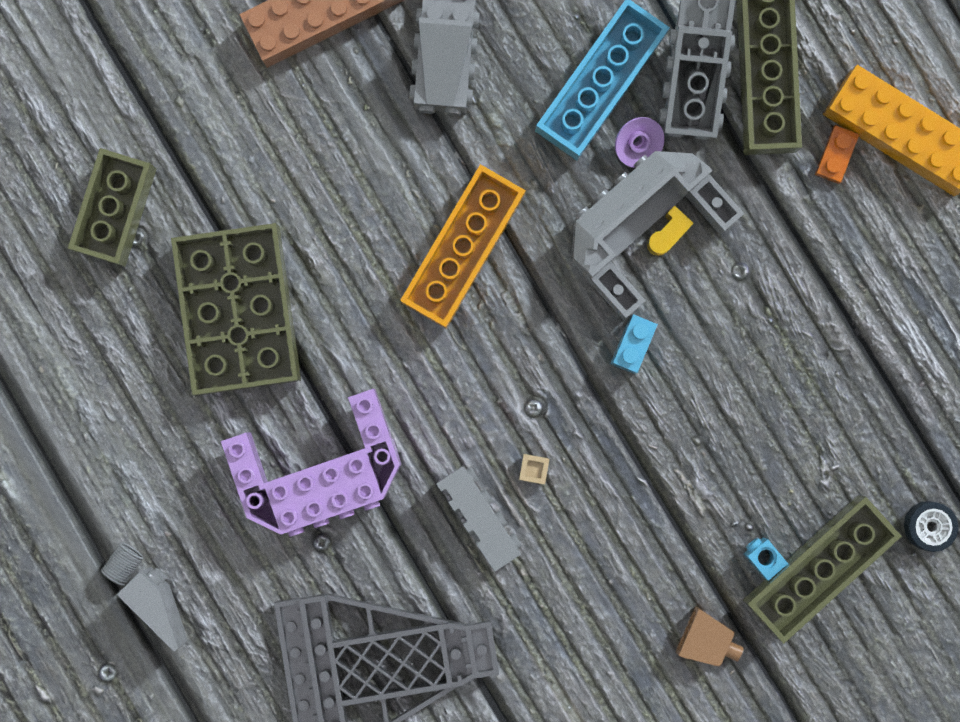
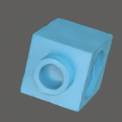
M764 537L762 539L755 538L746 546L748 550L744 553V556L759 574L768 581L788 565L787 561L772 543ZM762 550H768L770 554L769 560L764 564H760L758 561L759 553Z

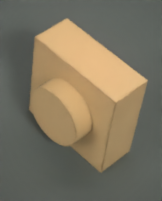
M523 454L519 480L545 484L550 459Z

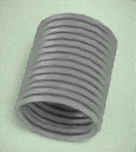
M123 542L119 543L115 552H113L106 565L101 569V572L112 582L124 586L138 565H140L142 559H144L143 555L130 545Z

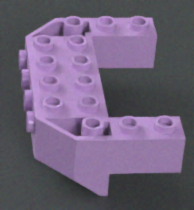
M376 389L348 397L365 449L287 476L267 481L251 432L221 441L246 518L278 534L288 532L289 537L303 533L304 526L313 524L314 528L330 523L328 519L330 517L338 515L340 519L354 515L353 509L364 506L366 511L380 506L379 500L386 497L401 466V461Z

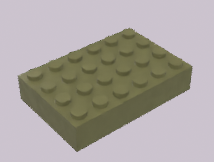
M276 223L171 238L192 395L200 396L301 381L280 227Z

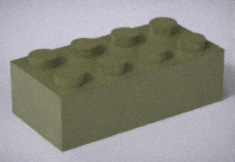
M100 148L68 249L126 267L157 168L148 162Z

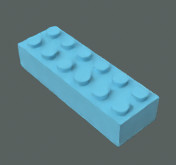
M625 0L537 123L535 132L578 161L663 41L670 27L633 1Z

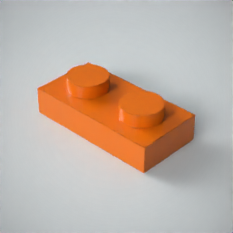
M837 125L833 126L815 175L837 184L841 183L859 134Z

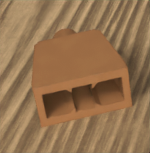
M695 606L675 652L683 658L721 666L724 657L738 662L743 653V647L731 642L734 631Z

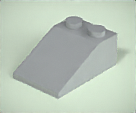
M149 567L140 571L117 595L175 652L188 641L171 587L165 581L167 576L160 569Z

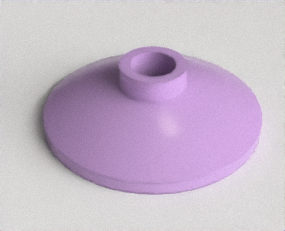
M638 117L630 120L620 129L615 140V151L618 158L625 165L635 168L634 164L644 155L649 157L655 151H662L664 132L661 126L651 118ZM639 136V140L633 143L635 138Z

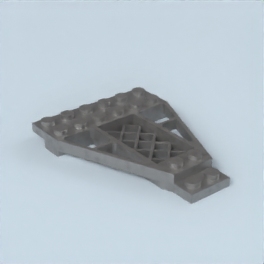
M329 593L274 602L293 722H348L345 706L380 700L382 704L384 722H401L472 679L499 675L491 620L465 625V623ZM334 601L366 608L369 634L336 639L333 634L328 602ZM371 610L424 621V625L377 632L374 629ZM438 631L440 640L430 632ZM421 634L415 644L403 637ZM425 635L438 643L430 655L417 647ZM396 638L389 649L378 642L379 640ZM399 639L411 647L404 660L391 651ZM370 642L363 653L351 646ZM372 644L385 652L378 664L365 656ZM440 646L444 666L432 658ZM343 647V649L337 656L336 648ZM346 648L359 656V659L352 668L339 660ZM414 650L427 659L419 671L406 662ZM388 655L401 663L393 675L380 667ZM362 659L374 667L367 680L354 671ZM429 662H432L442 670L434 682L422 674V671ZM339 666L348 672L342 682ZM403 666L416 674L408 686L396 678V675ZM377 670L389 678V681L382 690L369 682ZM445 673L446 680L439 681ZM350 675L364 683L356 695L343 686ZM418 677L427 682L425 684L413 685ZM392 681L402 687L387 690ZM366 686L375 691L372 693L361 694V692ZM435 691L433 695L392 720L389 719L386 699Z

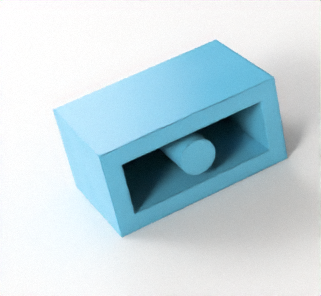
M631 315L611 365L633 374L638 373L658 324L637 315Z

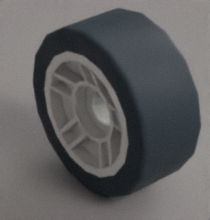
M932 501L919 502L911 507L905 516V535L910 543L919 549L930 552L943 551L951 546L957 538L959 529L957 517L944 504ZM929 522L935 523V525L931 529L932 532H930L927 529V524Z

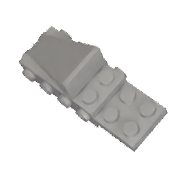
M423 0L422 8L417 7L416 23L419 24L420 33H415L414 49H418V59H413L412 75H416L415 85H410L409 100L414 101L415 110L426 114H433L435 111L445 112L446 115L460 116L461 113L466 114L467 105L472 106L473 90L468 88L469 80H474L475 64H471V54H476L478 38H473L474 28H479L480 13L475 12L476 0Z
M680 0L676 27L671 29L669 36L670 56H667L666 72H669V80L664 82L662 98H666L665 108H660L659 124H663L664 132L668 133L669 136L683 137L684 135H691L696 139L708 140L709 137L717 138L718 129H722L724 115L721 114L722 104L726 103L727 88H724L726 77L729 78L731 72V62L728 61L729 52L733 51L735 45V35H732L731 31L735 0Z

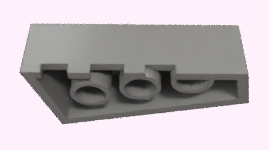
M462 465L438 481L436 485L441 492L445 493L448 503L456 514L460 516L464 527L473 536L475 543L493 570L497 571L521 555L519 548L522 547V544L515 533L508 534L504 527L508 523L501 512L495 513L491 508L490 504L494 501L486 489L480 491L475 482L479 478L471 467L466 469Z

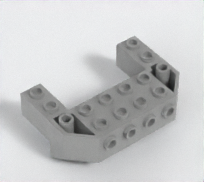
M655 151L649 157L644 155L634 164L635 169L629 175L624 172L615 180L616 186L608 192L605 189L594 199L597 202L590 209L586 206L575 216L577 220L573 227L571 262L622 320L626 319L646 300L611 261L673 208L674 205L686 196L719 234H722L745 214L710 175L713 170L693 153Z

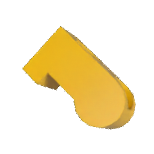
M675 205L665 215L669 220L668 224L661 231L652 234L647 241L649 252L655 256L664 255L693 225V222Z

